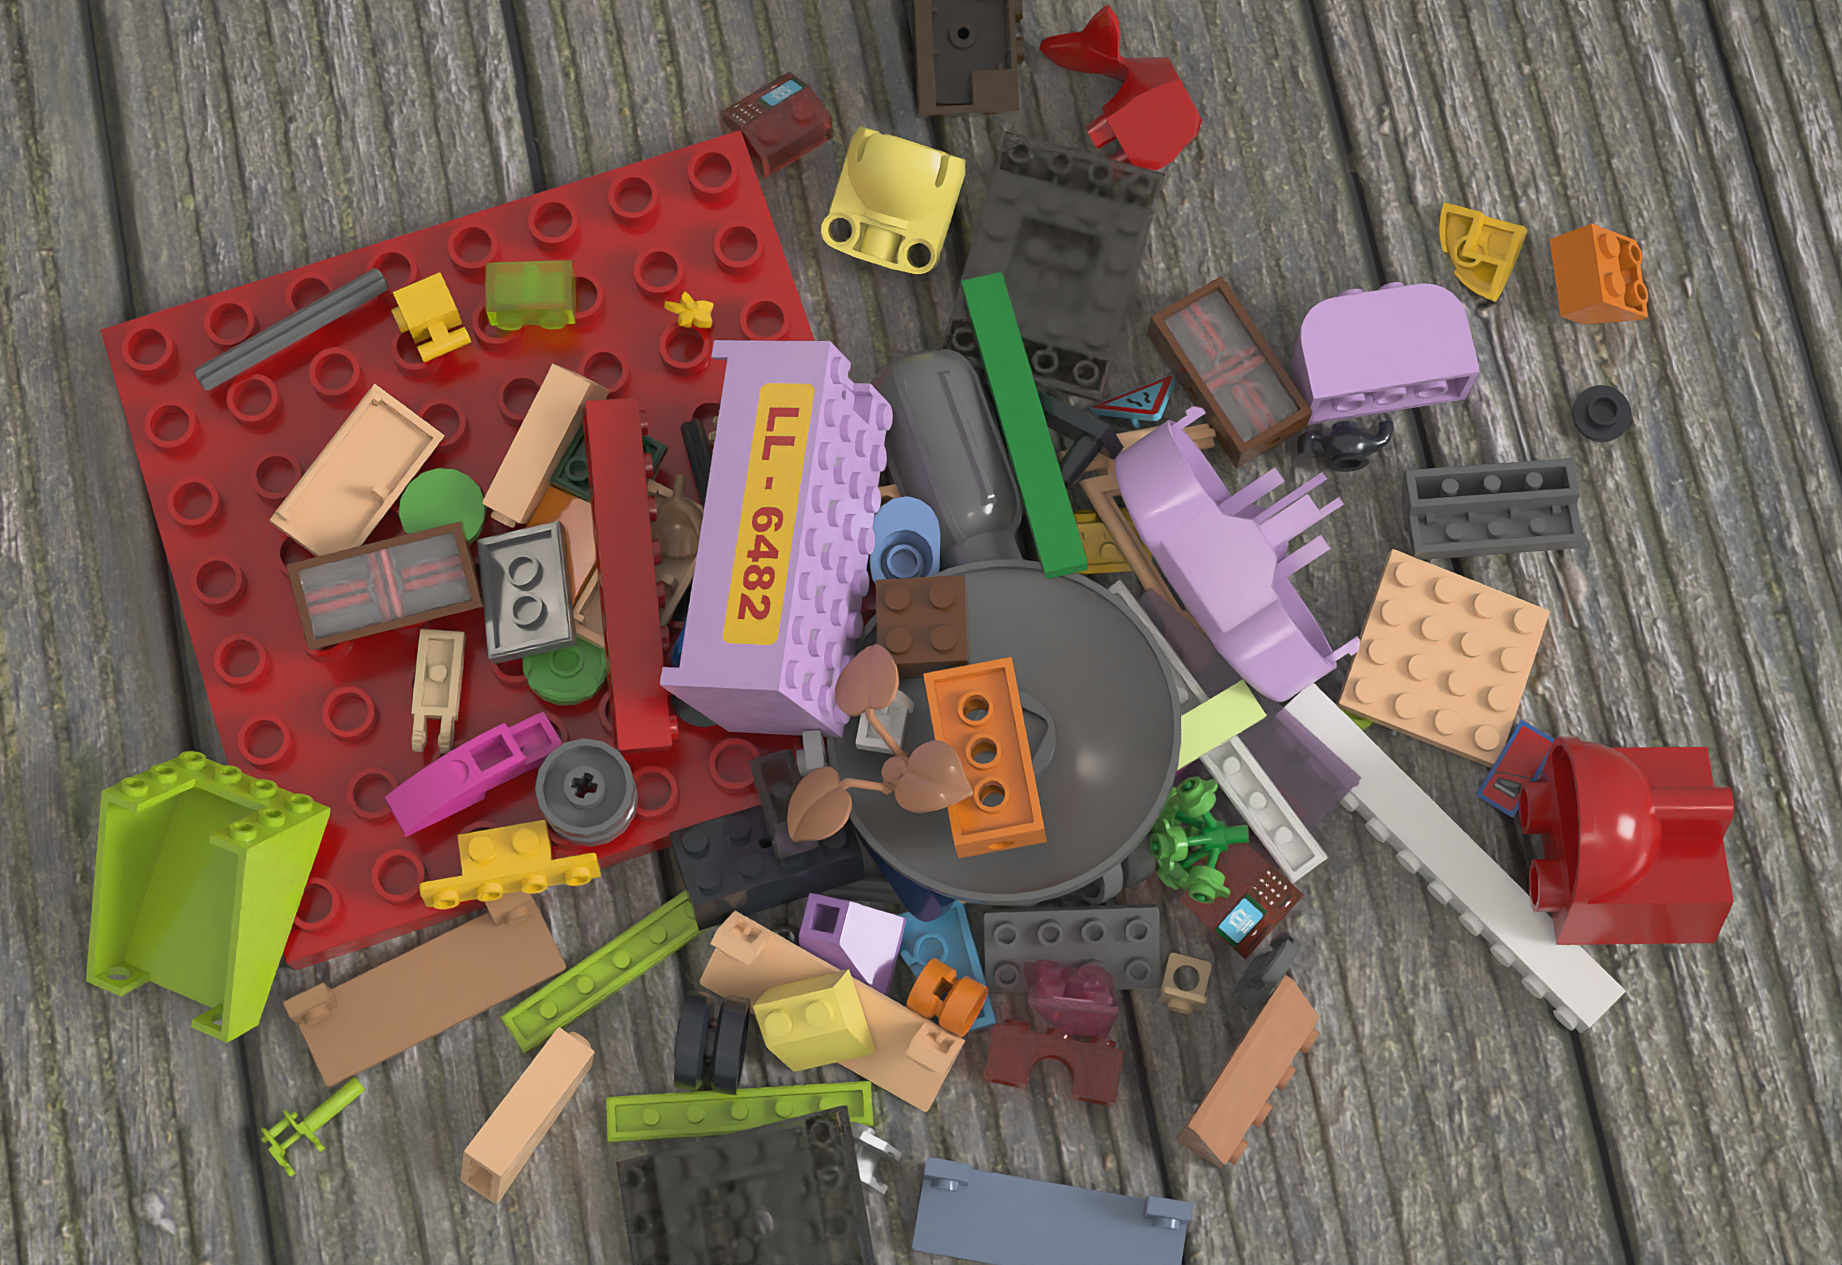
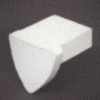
M898 690L894 701L888 707L874 709V712L879 722L902 749L908 713H913L914 702L906 694ZM865 712L861 714L856 738L857 749L894 754L866 719Z

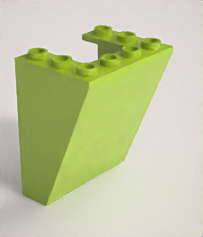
M195 751L183 752L171 760L153 765L151 769L133 777L124 778L121 782L102 790L86 982L118 996H123L151 981L202 1003L212 1009L192 1019L191 1027L226 1043L258 1026L330 816V807L313 801V798L306 794H294L279 788L273 781L257 779L244 774L238 767L221 765L206 759L204 754ZM123 975L128 977V979L115 980L108 976ZM222 1020L221 1026L213 1023Z

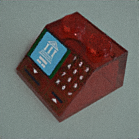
M791 72L785 73L720 112L732 132L741 130L749 156L764 179L833 138L832 117L812 88Z
M1247 843L1229 844L1228 851L1219 854L1215 869L1225 876L1223 886L1230 890L1229 897H1217L1213 903L1207 904L1190 898L1188 896L1189 890H1187L1180 897L1179 901L1244 959H1247L1304 894Z

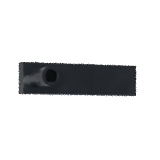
M983 367V369L979 372L978 375L980 376L984 390L991 398V400H993L985 369ZM1037 390L1048 428L1075 441L1058 463L1065 487L1072 489L1098 453L1115 460L1124 446L1109 424Z

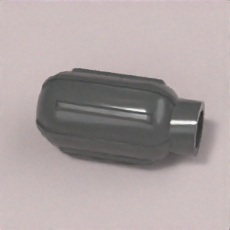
M949 349L939 351L921 350L892 360L878 372L870 383L890 404L893 414L891 428L886 430L884 447L887 453V462L883 474L887 485L896 484L900 497L908 496L920 499L932 508L938 518L940 528V572L971 562L993 559L1023 560L1014 537L1021 523L1023 501L1013 467L975 367L962 354Z

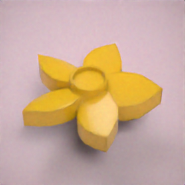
M687 292L682 294L680 304L665 301V309L679 314L677 323L680 326L690 328L693 323L700 328H711L712 318L710 314L714 306L713 303L708 301L694 302Z

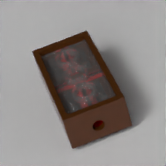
M1222 276L1151 316L1147 331L1149 338L1194 406L1201 407L1206 412L1202 415V418L1209 424L1210 429L1214 428L1216 439L1236 469L1307 428L1313 411Z
M463 521L286 564L309 650L483 607V597Z

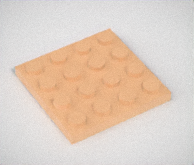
M1392 549L1387 556L1359 637L1361 641L1359 651L1352 657L1336 705L1344 711L1492 768L1506 745L1550 611Z

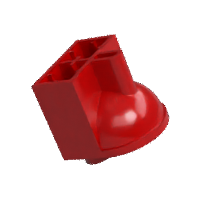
M1559 736L1555 738L1539 782H1523L1521 784L1519 818L1523 834L1542 835L1545 859H1533L1531 862L1529 894L1534 912H1552L1556 945L1715 943L1734 903L1723 841L1733 818L1734 800L1729 786L1714 787L1708 747L1609 748L1602 744L1581 741L1577 736Z

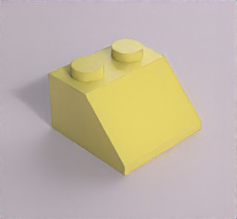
M849 969L770 987L753 1005L766 1047L793 1072L867 1056L876 1052Z

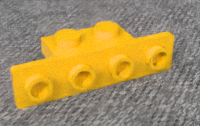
M546 820L458 835L463 876L423 882L419 884V888L426 907L450 909L456 907L462 901L474 899L484 902L495 901L502 898L504 894L522 891L526 894L543 892L548 886L553 885L581 886L589 883L593 878L601 877V871L596 853L553 860L548 825Z

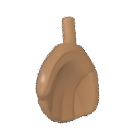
M684 475L675 476L673 496L665 498L657 508V521L650 522L652 539H659L661 556L672 560L690 559L697 555L703 519L701 510L692 501L683 498L686 482Z

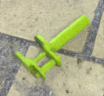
M356 1077L352 1078L306 1116L300 1124L295 1120L298 1117L295 1111L290 1114L284 1109L283 1114L285 1117L270 1130H267L265 1127L261 1128L262 1133L265 1135L261 1140L264 1143L270 1141L273 1146L268 1149L269 1152L285 1168L287 1174L292 1177L296 1172L283 1157L286 1153L285 1149L302 1136L308 1137L320 1152L325 1150L326 1148L314 1132L366 1089ZM291 1124L297 1132L280 1145L275 1137Z

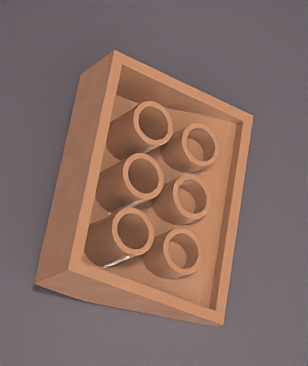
M1285 975L1270 993L1176 1138L1178 1142L1218 1169L1223 1168L1227 1161L1233 1165L1237 1163L1249 1142L1243 1139L1251 1124L1257 1128L1260 1127L1273 1107L1266 1102L1273 1089L1276 1087L1283 1091L1296 1071V1068L1291 1066L1290 1063L1298 1050L1306 1055L1320 1033L1313 1028L1320 1017L1293 979Z

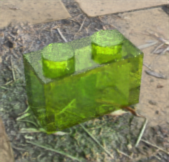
M572 261L486 263V313L490 325L497 326L503 330H518L523 325H540L546 329H560L565 324H576V277Z

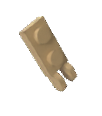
M425 629L420 631L411 711L414 717L413 751L424 752L427 744V719L441 720V730L438 738L440 753L447 754L452 751L454 720H458L466 643L465 632Z

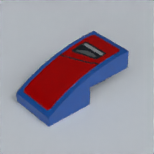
M1521 719L1477 790L1476 796L1509 816L1514 817L1519 809L1521 784L1523 782L1536 781L1544 768L1551 745L1555 739Z

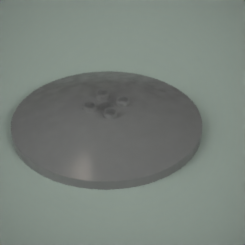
M993 559L948 568L928 577L965 576L968 590L970 665L1012 657L1047 842L958 859L948 807L923 813L910 812L899 805L894 791L886 795L876 790L855 787L846 789L852 798V808L849 817L866 843L888 865L923 888L945 897L984 905H1021L1060 897L1088 885L1121 863L1151 830L1166 804L1177 773L1182 743L1179 696L1171 668L1158 642L1138 615L1120 598L1083 575L1072 573L1045 580L1040 562L1019 559ZM876 614L863 628L861 637L856 639L854 656L858 655L866 647L877 644ZM924 678L899 679L898 690L906 694L914 702L913 713H908L902 750L908 753V758L917 747L935 740ZM974 710L969 713L967 718L978 721L983 719L988 712ZM861 715L850 716L849 722L844 724L843 738L827 736L830 767L838 772L840 782L843 779L852 778L881 783L883 781L882 767L889 758L895 757V754L857 749L856 738ZM982 752L977 755L974 761L986 764L991 762L996 755L992 752ZM992 794L987 796L982 804L987 807H995L1002 803L1004 797Z

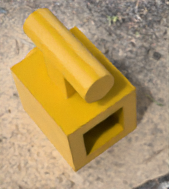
M441 273L393 292L398 307L391 309L401 333L410 330L415 344L432 337V341L417 347L423 362L471 343L465 327L451 333L447 331L461 325L462 321Z

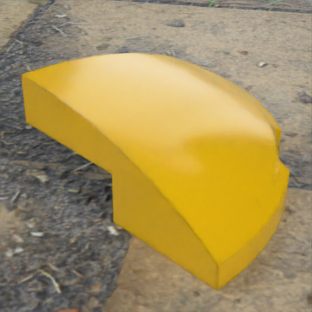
M1444 202L1439 225L1443 253L1449 255L1456 269L1454 274L1468 289L1487 300L1496 302L1513 270L1528 230L1521 225L1487 217L1483 212Z

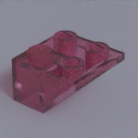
M1046 959L1038 960L1036 963L1024 962L1023 973L1028 1005L1063 1033L1107 1038L1119 1009L1111 972L1105 971L1099 966L1089 964L1081 965L1079 968L1065 967L1056 961Z

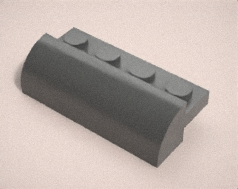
M1573 458L1405 470L1402 484V512L1404 529L1409 533L1412 557L1420 560L1581 548L1584 538L1577 507L1580 493Z

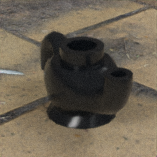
M1354 421L1337 422L1332 425V431L1326 434L1315 431L1305 432L1299 436L1297 441L1298 457L1301 459L1312 458L1315 456L1314 452L1320 451L1330 460L1328 464L1330 470L1336 472L1360 470L1369 464L1367 456L1382 449L1389 443L1393 434V422H1379V430L1375 435L1357 428V423Z

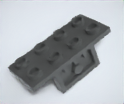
M1072 891L1060 897L1041 901L1031 907L985 910L983 913L985 979L990 994L1158 988L1160 985V911L1156 904L1115 905L1113 897L1101 904H1091L1082 899L1075 891Z

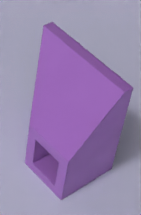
M809 893L799 933V944L802 949L841 971L849 969L852 977L888 997L907 919L851 901Z

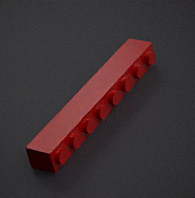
M638 398L585 401L582 409L614 748L621 755L667 751L672 746L671 739H678V722L676 713H669L667 695L673 694L660 685L662 667H664L663 652H669L670 641L667 625L660 626L659 609L665 608V590L663 582H656L654 565H661V548L659 539H652L650 522L657 521L655 496L647 495L646 479H652L653 477L651 454L643 453L642 437L648 436L646 410H639Z

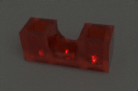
M1004 1019L1003 1025L994 1024L983 1081L1026 1090L1031 1069L1040 1061L1052 1059L1064 1064L1071 1074L1072 1085L1069 1099L1113 1107L1125 1050L1115 1049V1041L1090 1037L1089 1043L1072 1040L1073 1033L1055 1028H1047L1046 1034L1029 1031L1030 1024L1011 1019Z

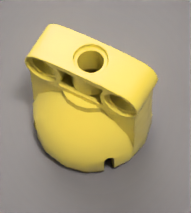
M858 126L851 136L827 217L821 225L823 240L827 245L841 252L890 269L912 274H923L932 271L940 261L943 243L966 173L965 159L948 155L946 152L890 134L884 135L876 130ZM839 218L848 220L852 227V234L845 242H841L833 236L832 226ZM917 243L926 245L930 250L931 259L925 267H918L911 261L910 251Z

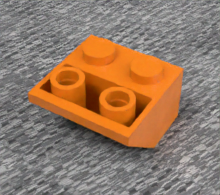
M1592 223L1550 239L1561 317L1583 325L1637 321L1648 318L1646 306L1648 292L1643 283L1640 266L1642 263V252L1636 240Z

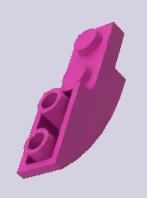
M544 711L509 728L503 723L462 744L420 770L385 797V802L403 834L407 837L485 799L486 791L542 765L547 756L563 743Z

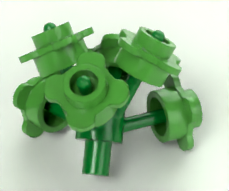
M1196 776L1184 780L1177 788H1172L1162 812L1152 827L1153 834L1150 837V850L1158 862L1156 865L1157 874L1167 887H1171L1174 890L1179 887L1184 891L1189 890L1188 896L1190 898L1209 904L1213 903L1217 897L1227 898L1230 894V890L1223 886L1225 876L1215 869L1219 853L1228 851V844L1249 842L1247 825L1227 827L1225 821H1217L1213 818L1209 810L1216 802V796L1213 792L1217 790L1218 784L1214 779L1203 781L1200 777ZM1182 822L1188 824L1185 828L1180 827ZM1188 846H1190L1195 851L1187 856ZM1199 859L1207 860L1206 866H1193L1192 864Z

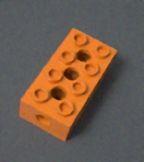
M1012 657L924 673L935 740L944 741L956 751L967 781L973 790V795L948 806L954 846L958 859L1047 842ZM974 710L988 712L983 719L978 721L967 718L969 713ZM982 752H992L996 755L991 762L986 764L974 761L977 755ZM992 794L1004 797L1002 803L995 807H987L982 804L983 800Z

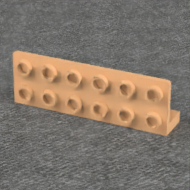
M734 911L717 929L711 941V945L716 948L700 979V984L723 998H726L728 995L750 998V1013L755 1015L753 1005L768 988L841 970L739 912ZM852 977L876 1052L871 1055L837 1063L918 1109L927 1112L965 1040Z

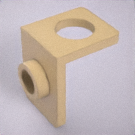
M1171 953L1168 958L1158 1001L1168 1003L1167 1009L1178 1013L1192 1015L1193 1010L1201 1012L1207 1000L1205 992L1212 967L1211 963ZM1182 966H1189L1198 974V985L1191 991L1180 990L1174 983V972Z

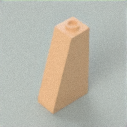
M552 364L482 504L493 509L492 518L512 528L515 527L517 522L528 524L548 487L552 486L549 480L583 423L582 409L585 401L605 400L610 391L609 389L572 370Z
M558 1027L464 1150L460 1181L495 1205L504 1196L591 1069L595 1051L591 1049L590 1043L583 1036L576 1032L567 1033Z

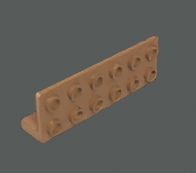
M522 891L504 894L498 900L485 902L489 912L333 989H330L323 982L284 1001L283 1004L289 1017L299 1025L325 1084L328 1087H333L566 971V964L532 894H526Z

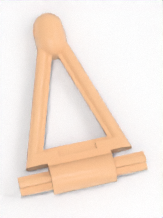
M1208 423L1183 428L1200 450L1215 446L1213 438L1216 436L1214 428L1210 429ZM1159 426L1116 434L1124 446L1122 451ZM1068 450L1058 452L1059 462ZM1098 453L1085 472L1096 470L1101 476L1082 480L1079 484L1164 620L1168 643L1179 657V648L1182 649L1184 655L1183 663L1190 672L1204 671L1212 665L1216 656V649L1187 608L1186 610H1181L1112 497L1121 496L1115 474V460Z

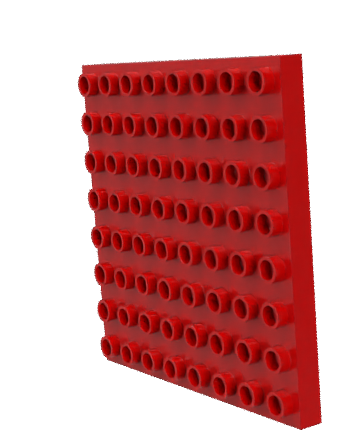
M741 130L100 330L228 765L238 767L244 774L257 779L273 781L279 788L294 794H306L312 797L313 801L330 807V816L283 951L286 963L295 971L486 908L485 902L478 899L459 902L456 907L450 909L426 907L420 894L419 884L463 876L458 835L546 820L539 808L535 791L540 765L486 791L485 799L407 837L403 834L385 802V797L420 770L446 755V753H440L438 746L441 730L440 719H427V744L424 752H416L412 749L414 717L411 711L421 629L465 632L466 634L458 720H454L452 750L503 723L509 728L543 711L563 744L583 738L603 741L613 748L614 743L607 678L604 686L592 698L577 705L559 706L543 700L531 690L524 676L523 658L493 664L489 660L484 606L309 650L286 564L316 556L269 522L271 517L374 384L445 435L410 483L420 474L437 468L455 469L470 476L480 487L485 498L552 364L572 370L609 389L610 391L605 400L638 398L639 410H646L648 435L668 447V452L658 468L655 482L673 491L675 476L684 475L686 477L684 497L702 506L680 427L685 421L690 422L693 419L702 421L713 455L714 445L709 441V433L716 431L713 420L715 416L719 417L727 365L725 360H714L711 357L714 340L815 341ZM378 269L382 273L388 285L387 291L210 390L202 388L195 376V368L368 271ZM441 273L462 321L461 325L447 331L451 333L465 327L471 343L423 362L417 347L432 341V337L415 344L410 330L401 333L391 309L398 307L393 292ZM687 292L694 302L708 301L713 303L714 306L710 314L712 318L711 328H700L693 323L690 328L680 326L677 323L679 314L665 309V301L680 304L682 294ZM406 488L362 545L406 535L399 517L400 499ZM488 506L485 522L482 526L483 529L479 537L469 545L481 593L482 586L477 540L525 529L527 524L517 522L515 527L512 528L491 517L493 509ZM870 554L868 555L866 569L869 576V589L867 595L862 597L860 611L863 618V628L876 614V585L872 580L870 570ZM693 580L691 581V583H690V585H689L690 588H692ZM671 619L667 624L670 649L669 652H663L664 667L674 668L671 664L673 648L685 622H677ZM667 695L669 713L675 712L671 695ZM676 713L678 739H671L672 746L667 751L622 755L631 768L639 796L636 815L626 831L609 843L590 847L568 842L558 836L547 822L552 859L596 853L601 870L672 846L670 832L793 795L796 787L804 778V776H800L796 754L797 750L804 749L803 736L728 732L718 724L709 727H699L685 722ZM822 737L828 754L827 737ZM586 789L582 792L581 798L584 799L586 793L594 794L596 791Z

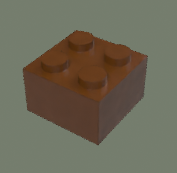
M964 575L876 580L877 644L885 648L893 657L898 669L899 679L924 678V673L970 665L968 590Z

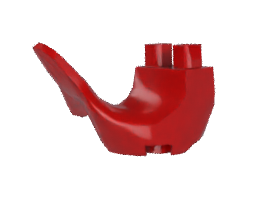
M1110 5L1100 9L1082 31L1045 38L1041 41L1039 49L1052 62L1067 70L1105 75L1124 83L1118 93L1101 108L1104 114L1090 122L1086 126V130L1097 149L1115 139H1118L1122 146L1120 150L1104 158L1105 164L1115 181L1126 178L1134 173H1137L1138 177L1142 178L1171 163L1198 135L1203 120L1169 57L1124 58L1120 55V25L1117 16Z

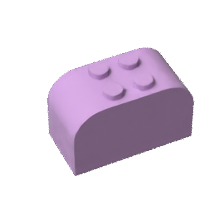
M1393 282L1383 285L1377 291L1364 293L1361 289H1350L1340 293L1338 297L1329 298L1318 303L1309 311L1303 321L1290 361L1293 382L1313 411L1308 425L1464 400L1480 373L1467 314L1462 303L1447 289L1426 283L1404 286L1402 282Z

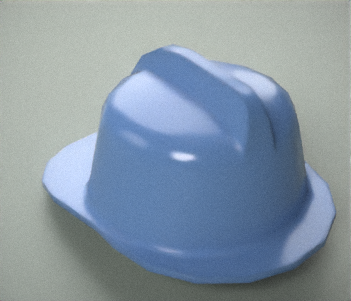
M908 496L894 498L882 505L874 516L872 527L875 534V547L873 553L870 554V570L875 585L876 580L920 578L938 573L940 567V528L938 518L932 508L920 499Z

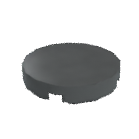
M1282 932L1275 936L1269 944L1273 950L1265 954L1261 953L1259 956L1257 955L1243 973L1235 987L1236 994L1233 996L1234 1001L1243 1009L1251 1010L1257 1006L1273 990L1290 968L1301 946L1300 940L1291 933Z

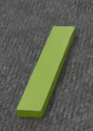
M684 890L500 1018L526 1055L550 1039L558 1027L561 1029L566 1028L709 928L699 931L686 890Z
M871 1081L739 1089L737 1096L715 1093L714 1091L606 1097L608 1143L743 1135L733 1133H744L746 1130L757 1128L754 1130H760L752 1131L755 1134L796 1132L803 1126L802 1124L807 1125V1123L827 1130L831 1129L833 1122L850 1126L851 1121L867 1127H873ZM803 1120V1122L795 1121L784 1124L778 1123V1125H781L783 1127L778 1126L779 1128L775 1127V1129H772V1126H770V1124L781 1121Z

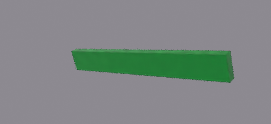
M1002 272L961 280L962 293L1044 578L1046 580L1088 570L1086 555Z

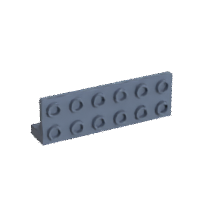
M927 1157L912 1249L918 1252L992 1265H1181L1186 1228L1192 1219L1194 1203L1150 1195L1146 1199L976 1170L971 1169V1164Z

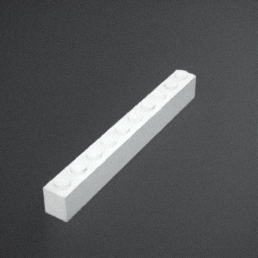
M1314 683L1303 689L1275 716L1271 726L1275 729L1273 735L1276 740L1289 751L1295 749L1306 760L1304 766L1307 771L1318 781L1325 779L1336 790L1334 795L1338 802L1350 812L1356 810L1367 821L1365 826L1370 834L1382 843L1387 841L1398 852L1396 855L1398 861L1409 872L1415 874L1418 871L1430 883L1427 886L1430 893L1444 905L1449 902L1461 914L1458 917L1461 924L1473 935L1478 936L1481 934L1492 945L1490 951L1493 956L1506 967L1512 965L1524 977L1521 981L1526 989L1539 999L1544 997L1555 1008L1553 1011L1555 1017L1569 1030L1576 1028L1580 1033L1584 1032L1626 992L1580 945H1556L1553 919L1546 912H1534L1530 896Z

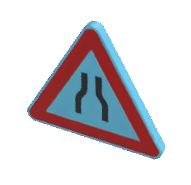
M1168 375L1094 404L1090 407L1091 412L1094 415L1128 418L1135 428L1140 427L1138 420L1157 421L1162 417L1176 383L1175 376Z

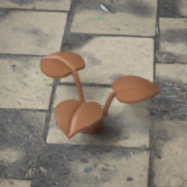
M873 644L866 647L846 665L838 677L835 686V700L841 711L848 716L855 717L865 712L866 719L893 751L895 757L889 758L884 763L881 771L883 777L881 783L846 778L840 782L838 772L831 767L818 768L805 776L796 787L788 808V831L790 838L796 843L825 839L838 832L844 826L852 808V798L846 790L851 787L881 791L886 795L894 791L899 805L915 813L939 810L973 795V790L964 774L960 758L949 744L939 740L929 741L917 747L908 758V753L899 747L876 718L874 709L888 707L894 701L899 686V675L895 661L891 654L881 645Z

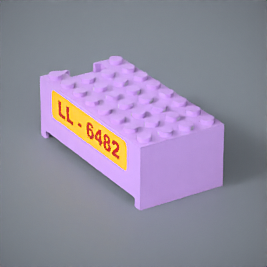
M714 340L711 357L714 360H725L727 365L679 668L662 667L660 685L728 732L802 735L804 731L820 729L822 737L843 738L844 724L849 722L850 716L842 712L837 706L835 686L842 670L855 657L856 639L861 637L863 631V618L860 611L862 597L867 595L869 589V576L866 569L868 555L873 553L875 547V534L872 527L874 513L879 511L881 504V493L878 484L880 471H884L887 462L884 442L886 430H889L892 425V408L887 400L871 384L853 383L848 378L851 363L831 341Z

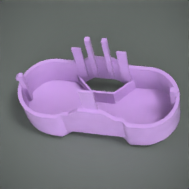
M1192 406L1185 411L1187 416L1178 422L1166 421L1118 454L1115 459L1117 483L1141 540L1153 555L1164 576L1189 613L1205 632L1217 652L1249 685L1263 696L1275 702H1284L1336 669V660L1347 653L1352 656L1359 651L1361 641L1358 636L1332 651L1315 618L1287 578L1331 549L1322 535H1319L1286 557L1288 541L1344 503L1338 497L1319 510L1311 497L1306 494L1327 480L1324 473L1321 472L1267 509L1262 506L1252 505L1253 502L1284 482L1276 467L1232 496L1206 457L1183 430L1187 425L1206 413L1203 408ZM1300 498L1299 500H1297L1296 502H1294L1293 504H1291L1290 506H1288L1287 508H1285L1284 510H1282L1281 512H1279V513L1276 514L1275 516L1271 517L1272 515H1274L1275 513H1277L1278 511H1280L1281 509H1283L1284 507H1286L1287 505H1289L1290 503H1292V502L1295 501L1296 499Z

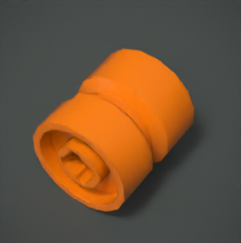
M932 958L917 978L909 994L906 1007L928 1020L935 1016L938 1017L939 1026L962 1038L978 1017L986 1001L989 988L968 976L958 979L957 971L936 958ZM946 992L948 995L945 1000H940L943 993Z

